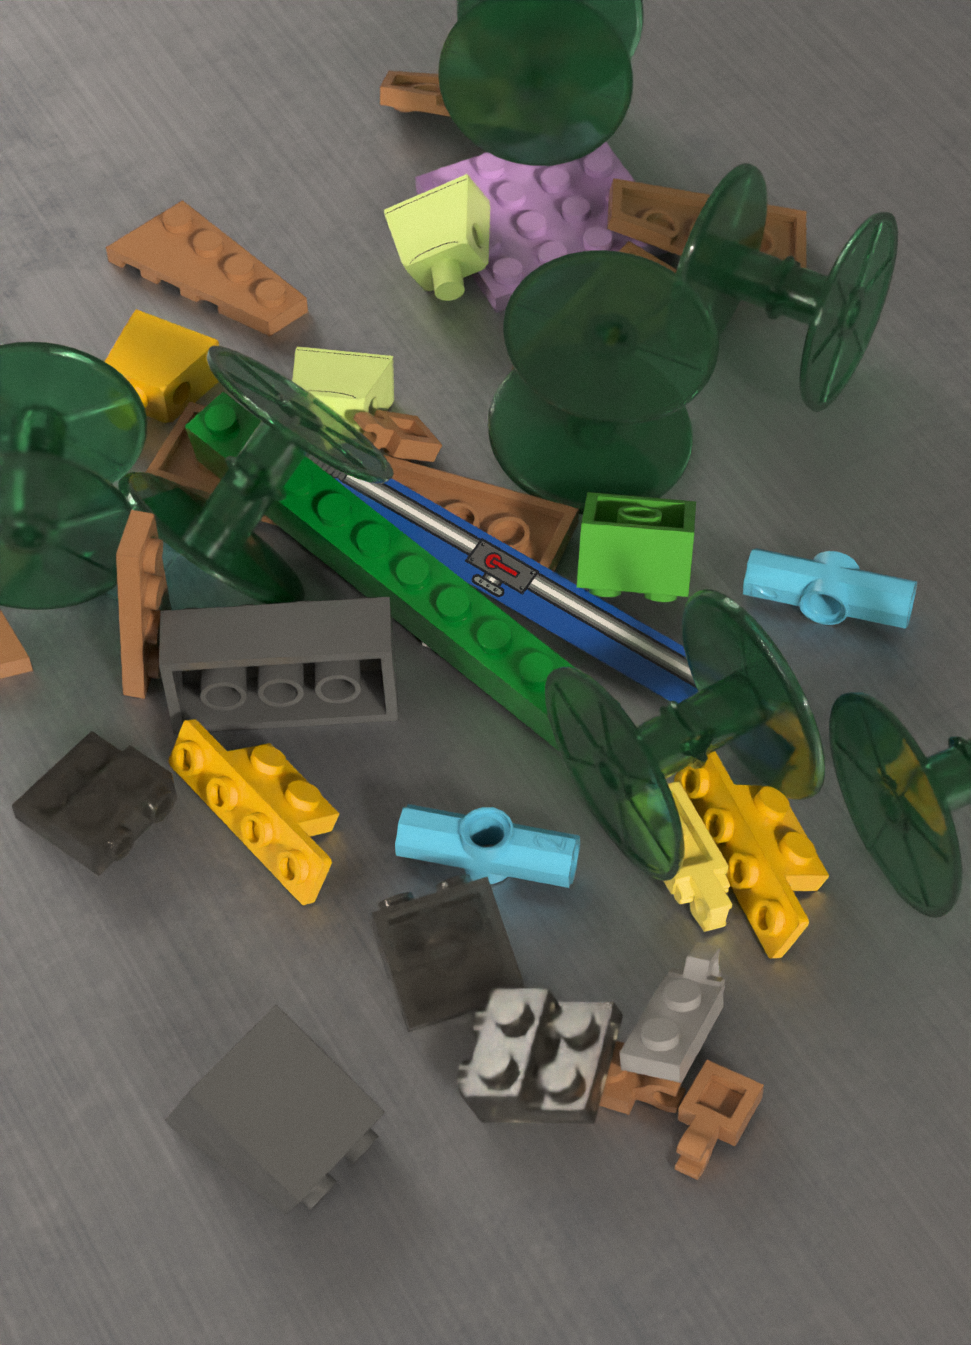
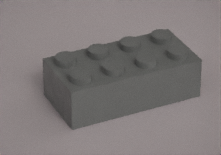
M358 597L328 601L304 600L295 603L244 604L214 608L190 607L182 610H165L160 612L159 668L173 734H179L183 722L191 719H196L208 732L399 720L397 665L390 597Z

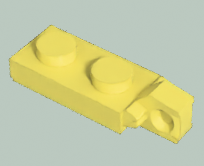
M676 781L625 793L622 808L670 894H674V898L679 904L689 902L691 914L704 932L725 927L728 911L732 908V903L726 894L728 893V888H730L726 876L729 866L681 783Z

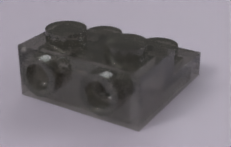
M91 731L12 804V808L17 820L100 876L114 861L117 862L123 859L132 849L134 842L153 823H158L165 819L178 798L173 775L170 771L131 745L122 752Z
M469 874L458 875L438 883L435 886L436 893L414 899L412 892H404L388 897L378 903L380 910L371 913L369 923L387 978L392 981L408 1033L525 995L526 988L488 877L472 881Z
M493 989L488 1007L478 1008L474 1015L473 1032L477 1045L472 1060L462 1061L458 1068V1090L482 1123L595 1124L623 1014L615 1002H557L549 989Z

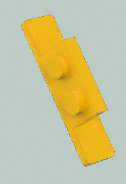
M196 719L185 720L170 754L169 765L302 905L314 903L331 867L332 860L310 836L331 832L340 813L321 795L319 789L309 783L292 766L285 755L271 743L227 751Z
M699 743L675 775L674 782L678 781L681 783L729 867L726 876L730 887L769 958H782L809 924V919L793 891H818L829 877V874L817 855L813 843L808 839L792 811L787 797L782 793L779 786L734 785L712 744Z

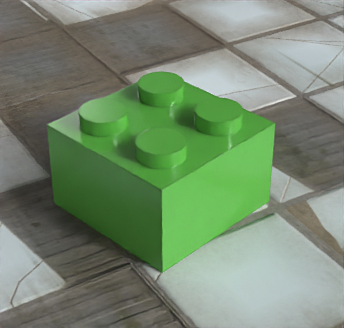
M587 492L581 522L576 588H588L589 593L600 597H616L621 595L622 591L644 593L646 599L657 602L675 601L677 596L689 597L696 501Z

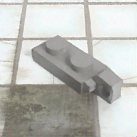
M697 942L687 955L684 970L671 968L668 971V976L663 977L620 1051L621 1070L679 1083L683 1082L724 1007L723 992L725 989V978H721L722 970L719 969L718 955L721 951L720 946Z

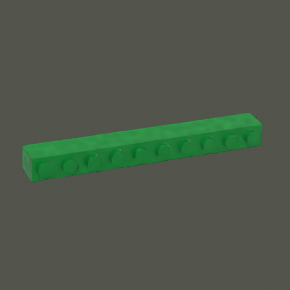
M224 391L185 425L197 461L366 597H390L391 616L585 773L625 734L620 702Z

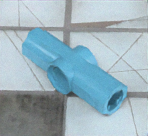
M755 548L750 553L743 582V595L800 606V610L807 618L820 624L835 625L843 622L846 617H852L904 629L909 625L917 589V581L860 570L859 565L854 559L837 551L821 552L811 560Z
M408 804L406 808L403 807L395 842L396 856L464 868L465 873L472 880L482 884H494L503 881L507 877L566 888L573 884L580 850V835L512 823L510 817L505 812L494 807H481L465 815ZM483 845H494L490 847H482Z

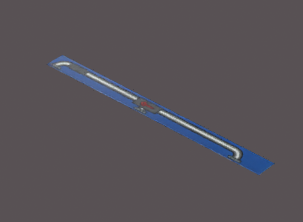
M282 415L272 428L278 435L468 584L777 765L785 766L814 723L809 718L599 597L592 595L587 590L576 588L577 585L285 416Z

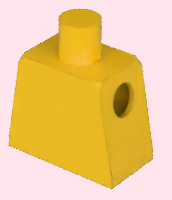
M136 309L104 361L103 373L108 397L111 400L106 406V413L114 423L125 428L130 427L140 414L163 423L174 422L182 415L189 402L195 403L223 378L224 374L218 340Z

